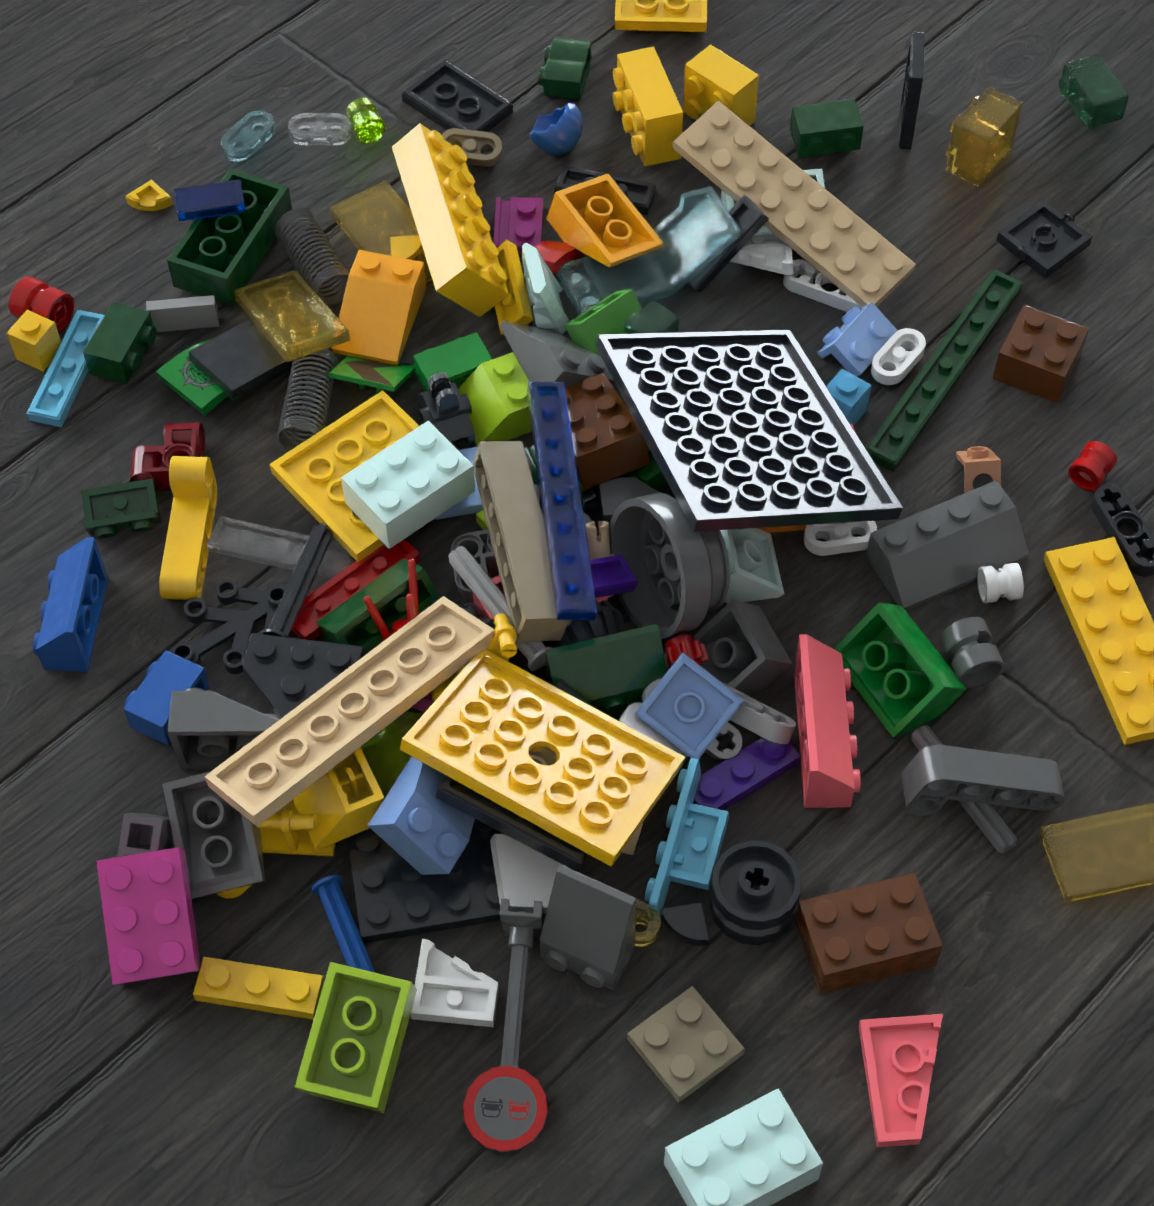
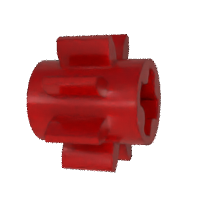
M691 635L676 636L665 643L666 653H664L667 672L682 652L701 667V663L709 661L704 644H700L699 640L693 641Z

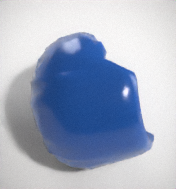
M567 103L563 108L555 109L553 114L540 115L530 133V139L551 156L560 157L566 155L576 147L582 135L583 116L581 111L574 103Z

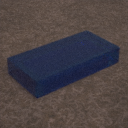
M241 180L174 189L179 222L246 212Z

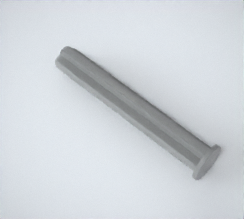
M459 546L451 551L448 555L450 564L493 617L500 613L507 614L512 625L505 596L469 551L463 546ZM541 641L515 642V645L529 661L527 666L531 671L538 670L546 665L545 650L552 647H545Z

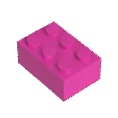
M177 847L97 860L112 984H124L200 971L201 963L185 849Z

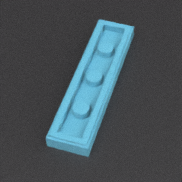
M81 310L76 311L26 413L29 421L62 427L89 371L83 351L105 315Z

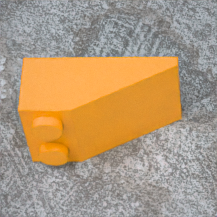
M609 174L562 189L554 194L546 218L565 243L609 268L658 250L664 245L663 241Z
M359 250L348 276L331 348L332 353L398 366L427 289L424 262Z

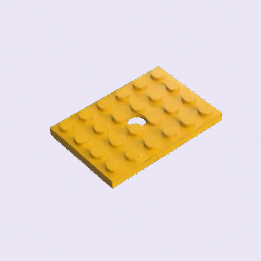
M486 649L469 661L402 738L400 746L401 751L611 867L679 772L685 756ZM547 747L556 753V763L553 765L538 764L531 759L529 750L536 752Z

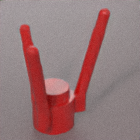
M414 559L408 561L409 594L406 596L407 618L394 622L391 631L388 630L369 596L363 598L371 617L382 635L383 641L419 615L416 561Z

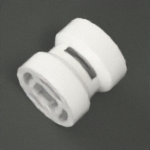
M1018 563L1005 564L997 570L992 566L978 568V591L983 603L996 602L999 597H1006L1009 601L1018 600L1023 597V576Z

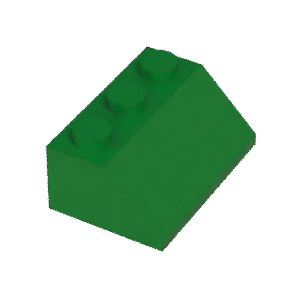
M878 602L834 648V650L842 654L843 668L850 669L851 683L893 738H898L938 717L967 690L924 633L900 605Z

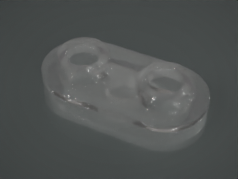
M300 113L294 115L288 121L289 137L294 143L299 145H341L352 137L351 121L343 114Z

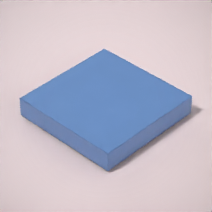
M682 652L636 711L635 715L687 756L699 759L744 700Z

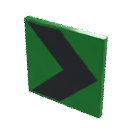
M347 356L329 372V378L357 383L361 390L366 386L376 388V393L381 392L383 389L395 392L415 372V364L399 361L397 366Z

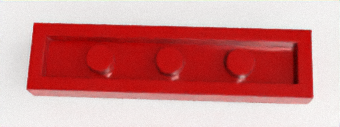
M404 539L390 549L384 544L361 561H355L306 597L292 631L300 639L315 640L322 634L316 622L403 558L408 561L414 559L417 565L421 562L420 553Z

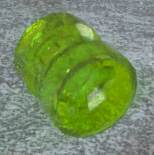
M365 97L358 98L348 105L346 117L350 125L353 126V131L360 142L371 143L383 136L386 125L378 114V109L373 100Z

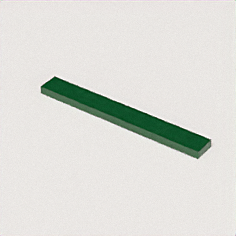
M995 269L992 270L865 448L874 463L895 472L1022 291L1023 282Z

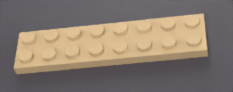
M719 100L673 141V149L736 202L744 194L748 196L768 216L769 220L764 225L861 307L868 305L870 302L877 307L915 270L916 263Z
M441 597L207 774L205 779L208 787L258 827L465 666L475 655L488 648L495 630L446 597Z

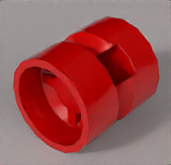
M32 276L22 278L13 288L9 298V310L14 317L20 318L26 310H29L54 321L58 333L68 326L74 313L75 303L70 294L55 287H50L47 283Z

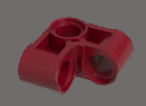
M202 422L165 424L163 434L164 445H142L136 447L132 452L129 482L153 478L156 491L171 490L169 482L171 457H203L205 452V431Z

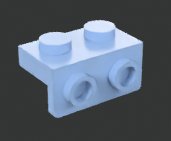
M872 302L861 309L857 306L850 309L841 319L844 322L843 326L840 329L835 327L823 338L822 341L825 345L817 353L821 358L832 354L849 373L856 377L864 372L871 364L875 354L898 331Z

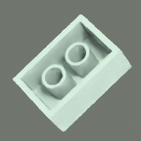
M429 421L341 477L345 503L389 549L475 492L474 465Z
M779 1088L665 1147L664 1165L687 1206H770L819 1180L823 1165L822 1160Z

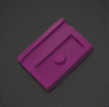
M496 197L493 239L496 248L506 240H509L516 244L518 255H522L523 244L528 243L534 247L542 242L543 198L511 197V201H501V197Z

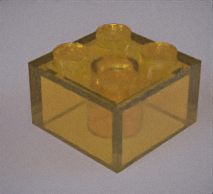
M990 86L980 96L976 95L963 115L958 114L952 122L950 132L953 134L946 150V155L948 156L946 170L979 187L1012 151L1023 103Z

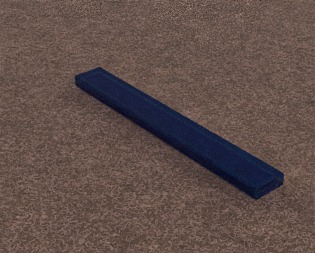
M529 381L527 394L556 619L595 620L597 608L564 382Z

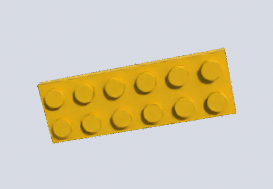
M1115 537L1047 551L1043 559L1124 745L1154 739V621Z

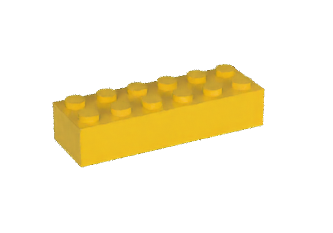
M420 123L393 145L392 149L432 280L437 292L481 317L510 295L505 282L507 276L500 267L497 258L499 253L489 234L491 230L490 225L483 216L481 210L483 204L476 194L473 185L475 180L468 170L465 152L458 145L453 146L445 141L436 130L431 131Z

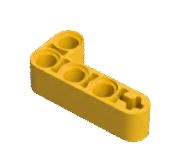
M172 456L169 465V482L173 494V503L159 579L160 596L162 599L172 600L201 599L217 503V483L210 457Z

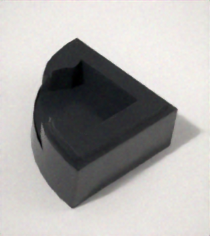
M702 903L662 909V919L670 931H673L677 936L687 940L692 945H709Z

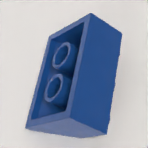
M86 537L60 554L57 558L55 570H51L49 573L48 601H43L42 626L40 632L35 633L33 640L34 654L39 656L44 670L89 671L109 580L94 537Z

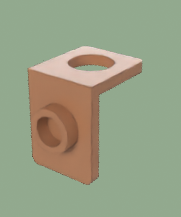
M975 446L967 448V451L956 452V458L964 466L965 493L974 490L973 480L982 473L989 474L993 481L997 480L1001 486V459L991 449Z

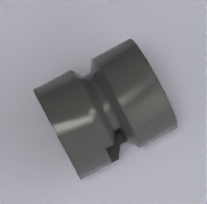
M969 617L961 619L948 626L941 633L940 641L949 660H952V669L966 688H975L988 684L1004 672L1005 664L996 645H993L994 639L983 618Z

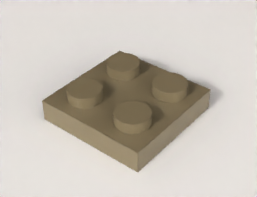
M693 986L627 1033V1040L678 1103L743 1056L745 1048Z

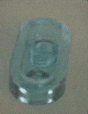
M262 110L246 114L223 135L221 145L224 156L232 161H243L250 158L274 135L275 126L272 115Z

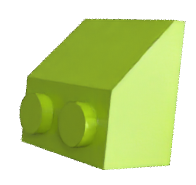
M513 352L481 363L458 388L460 395L466 394L471 404L472 414L469 415L475 434L474 444L476 447L479 446L480 441H508L542 428V411L539 398Z

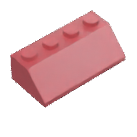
M801 634L798 639L793 675L804 808L851 807L854 793L860 792L861 780L859 769H853L852 758L857 757L856 735H850L849 724L854 722L853 702L846 701V691H850L851 688L850 669L843 668L842 654L807 634Z

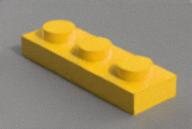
M506 240L497 247L499 253L497 258L500 267L507 276L505 282L510 295L495 305L499 328L503 321L527 326L534 319L516 244Z
M203 957L193 996L195 1001L314 1020L325 981L323 975Z

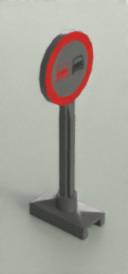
M501 899L500 919L504 936H509L508 946L512 948L501 1065L491 1068L475 1079L467 1090L463 1104L465 1124L472 1137L485 1148L501 1153L519 1151L533 1143L544 1129L548 1115L546 1094L540 1083L527 1071L518 1067L528 951L533 948V939L540 938L545 920L542 901H534L533 913H527V911L512 912L510 900Z

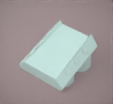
M525 243L522 245L523 276L534 319L532 321L533 327L552 330L562 335L567 330L564 325L570 322L563 311L559 296L563 289L539 251L530 244Z

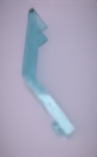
M712 186L681 194L679 207L654 229L655 233L664 243L662 248L610 268L590 256L567 262L555 276L578 315H581L615 291L632 289L640 305L672 296L740 236L741 230Z

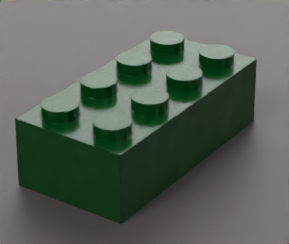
M229 169L167 259L173 287L200 296L214 295L215 301L233 306L276 241L277 237L274 228L277 221L282 215L292 210L288 186Z

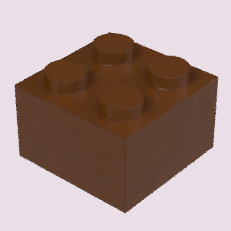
M1024 305L999 351L993 379L1058 403L1082 355L1089 328Z

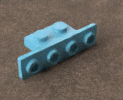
M691 758L688 769L682 768L678 777L677 792H681L678 804H672L669 808L666 827L670 828L667 842L661 841L658 846L656 864L660 866L656 879H649L645 892V901L649 902L653 916L661 917L671 881L709 890L711 886L713 869L717 863L729 821V812L693 804L701 777L699 759Z

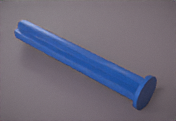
M331 875L320 879L311 889L314 895L320 896L347 966L375 973L340 888L343 884L342 877Z

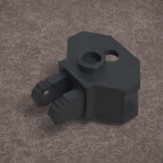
M437 372L430 376V379H428L429 390L417 393L420 407L419 416L422 424L429 421L450 443L463 439L468 445L475 443V434L469 415L472 414V408L467 395H460L455 382L450 383L447 373Z

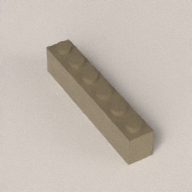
M480 441L473 461L474 474L512 625L516 629V641H561L566 626L571 624L572 608L570 603L565 601L563 594L564 579L562 573L557 572L555 546L553 542H549L547 535V516L545 513H541L539 487L533 483L531 476V458L526 456L522 441Z

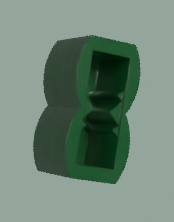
M554 37L551 46H546L544 63L546 65L545 67H540L538 84L543 86L544 96L572 99L582 98L592 59L591 40Z

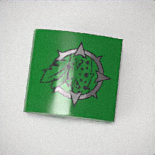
M209 340L184 350L156 371L158 378L204 416L226 397H229L232 401L237 398L232 399L189 361V351Z

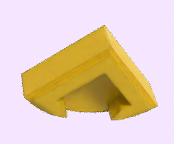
M153 180L148 181L126 195L127 204L142 211H158L173 205L171 197Z
M419 235L390 237L391 256L412 260L423 251Z

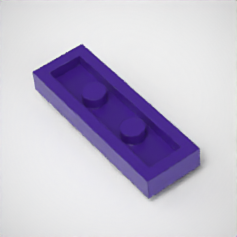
M762 737L739 751L736 756L726 759L703 773L699 780L693 804L725 810L798 765L801 756L790 742L788 744H778Z

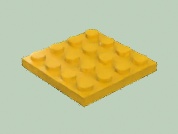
M382 390L269 464L271 473L320 524L327 525V528L333 533V537L359 562L384 545V543L345 503L341 477L412 432L419 425Z

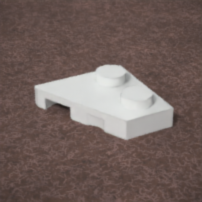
M775 234L753 236L730 261L784 275H793L792 248Z
M422 939L415 980L417 992L411 1010V1019L494 1027L499 992L498 982L482 972L473 971L469 964L458 957L451 958L435 948V944L430 940Z

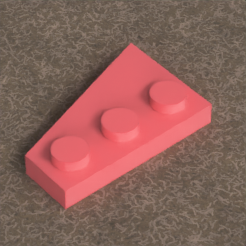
M943 1014L864 1019L859 1022L858 1027L877 1148L920 1144Z

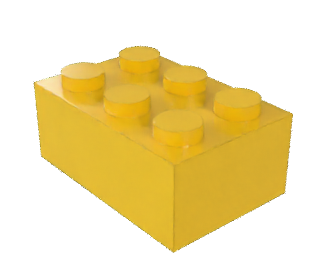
M654 46L617 54V68L613 69V79L617 92H613V103L616 111H621L622 123L625 132H630L632 136L631 144L634 154L640 155L644 167L681 159V155L673 149V141L682 134L683 111Z

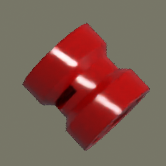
M1088 442L1082 449L1080 458H1077L1069 467V478L1076 486L1083 490L1096 491L1104 482L1105 474L1111 472L1116 465V454L1108 445L1102 442Z

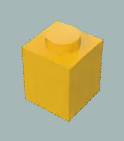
M26 310L7 332L16 360L43 372L51 364L61 344L55 322L29 310Z

